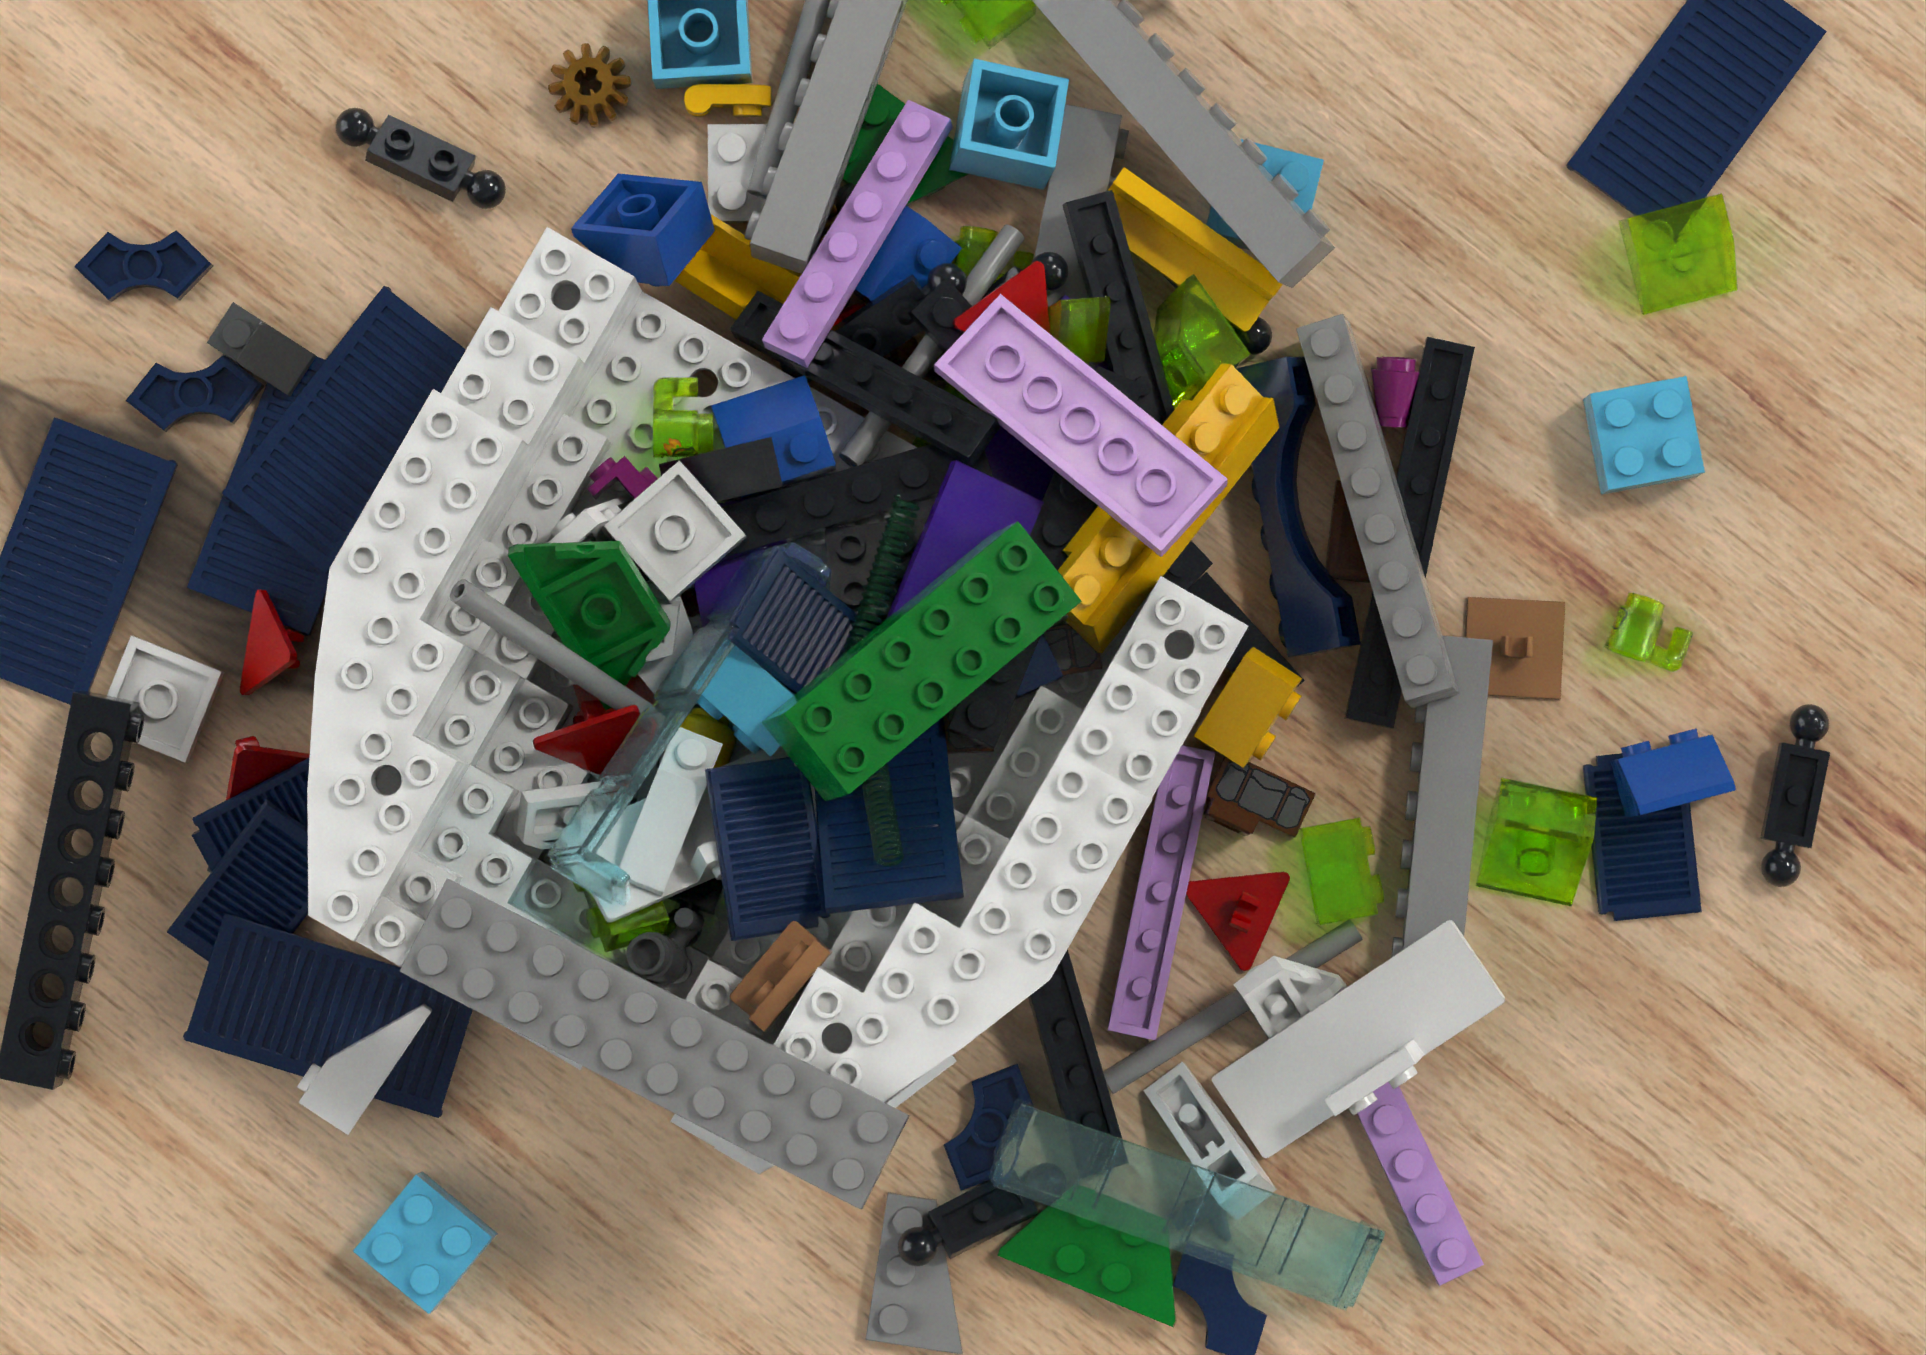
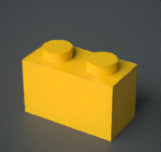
M1252 647L1244 655L1194 737L1242 768L1246 766L1253 756L1261 761L1276 738L1274 734L1269 732L1279 716L1286 721L1302 697L1295 692L1302 678L1255 647Z

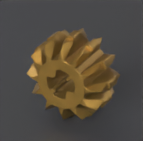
M584 43L581 45L582 58L576 60L573 52L570 50L563 52L566 62L570 65L568 69L560 65L552 66V74L564 81L549 84L548 90L551 95H563L554 106L559 113L566 112L572 108L570 113L572 124L578 125L584 113H588L590 126L598 127V112L604 111L610 121H614L617 115L611 103L614 102L620 106L628 105V97L617 90L630 87L632 81L629 76L617 75L625 67V62L622 58L614 59L607 64L610 58V49L608 47L602 46L596 57L592 58L590 45ZM589 75H595L601 89L596 94L591 89V95L586 96L579 82L584 77L587 81H590Z

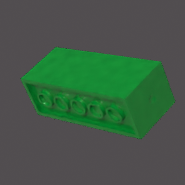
M1017 521L986 537L774 711L762 723L824 801L849 795L1082 601Z

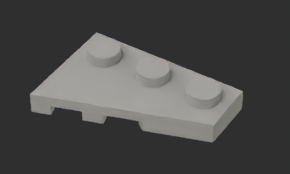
M888 1192L866 1340L963 1355L946 1252L943 1245L937 1248L936 1255L932 1261L923 1266L907 1264L898 1252L899 1239L906 1230L912 1227H923L927 1230L933 1228L927 1215L929 1211L938 1207L937 1200Z

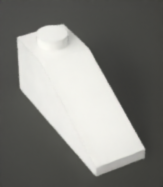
M677 725L675 726L615 878L660 896L663 895L706 788L705 769L714 767L723 745L722 743Z
M422 1004L329 1057L322 1068L313 1063L297 1086V1088L305 1092L298 1103L349 1135L430 1015L432 1009Z
M1184 1062L1179 1063L1143 1090L1219 1204L1237 1219L1277 1190L1252 1152Z

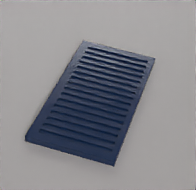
M1687 0L1567 163V168L1580 175L1670 242H1673L1827 31L1784 0Z
M383 286L223 490V497L228 500L230 499L327 574L431 391L435 389L440 393L442 392L466 349L392 293L390 287Z
M316 356L291 396H288L267 382L227 485L314 376L325 359ZM222 496L187 588L251 613L253 611L256 591L258 589L266 590L282 624L301 631L304 636L311 635L326 596L329 571L325 574L234 502Z
M54 417L0 555L1 679L71 705L73 692H90L178 464L176 461H168Z
M943 717L849 795L824 801L814 788L826 914L914 904V902L925 903L964 898Z
M224 913L195 1008L183 1038L191 1043L304 1077L313 1063L322 1068L329 1057L425 1004L432 1009L430 1015L374 1096V1099L439 1118L443 1114L442 1106L473 1009L399 971L401 967Z

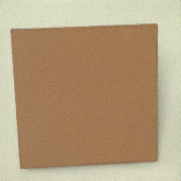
M1483 597L1467 598L1466 638L1493 640L1488 687L1489 696L1561 699L1565 602Z

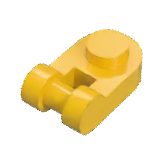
M696 84L686 90L684 104L687 112L694 117H704L710 113L712 108H733V116L761 117L762 108L772 106V87L749 84Z

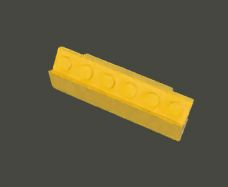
M1222 363L1192 401L1182 400L1162 425L1228 479L1227 486L1162 557L1157 555L1099 506L1063 550L1069 557L1058 569V572L1082 601L1066 614L1068 618L1065 621L1098 653L1104 652L1155 587L1160 576L1163 577L1279 429L1273 398L1263 397L1232 364Z

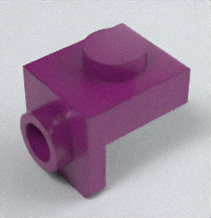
M625 456L617 463L610 457L590 474L589 477L594 483L587 490L596 500L619 481L635 499L658 478L648 467L639 472Z

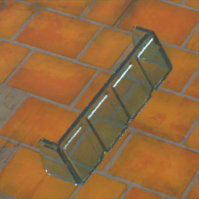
M794 542L778 545L783 552L830 591L832 571L824 564L821 558ZM773 547L750 553L745 558L708 613L707 618L710 621L706 627L699 628L654 694L653 698L656 701L653 706L646 708L641 713L599 776V779L602 781L599 787L592 789L587 794L548 852L549 862L552 863L550 867L609 904H612L613 901L623 906L627 904L631 898L630 876L618 866L596 854V852L734 647V644L728 640V635L734 628L729 623V620Z
M1018 1098L1015 1100L989 1173V1178L994 1187L1343 1310H1347L1348 1306H1354L1385 1235L1384 1230L1370 1222L1361 1220L1358 1223L1039 1110L1030 1102Z

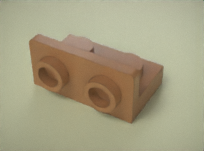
M792 921L730 994V999L750 1016L748 1019L765 1032L810 980L817 967L821 966L833 951L800 923Z

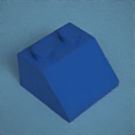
M619 173L571 228L573 236L592 253L633 275L638 283L650 284L655 287L670 286L715 231L702 182Z
M905 206L853 293L868 304L912 274L923 287L927 284L928 276L932 269L943 263H952L962 247L926 218Z
M805 375L711 405L724 448L764 438H772L782 487L836 470V462ZM781 487L760 491L748 495H743L740 497L741 499L750 498Z
M1696 728L1669 735V746L1652 750L1650 741L1622 747L1623 758L1611 760L1610 762L1625 817L1639 816L1735 791L1734 780L1713 734L1699 737Z

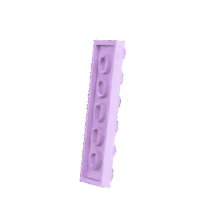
M1001 294L934 364L935 372L982 411L997 418L999 425L1160 557L1169 550L1227 486L1228 479Z

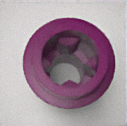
M1377 357L1376 368H1372L1371 372L1376 412L1380 426L1407 427V418L1409 417L1420 372L1415 370L1416 359Z

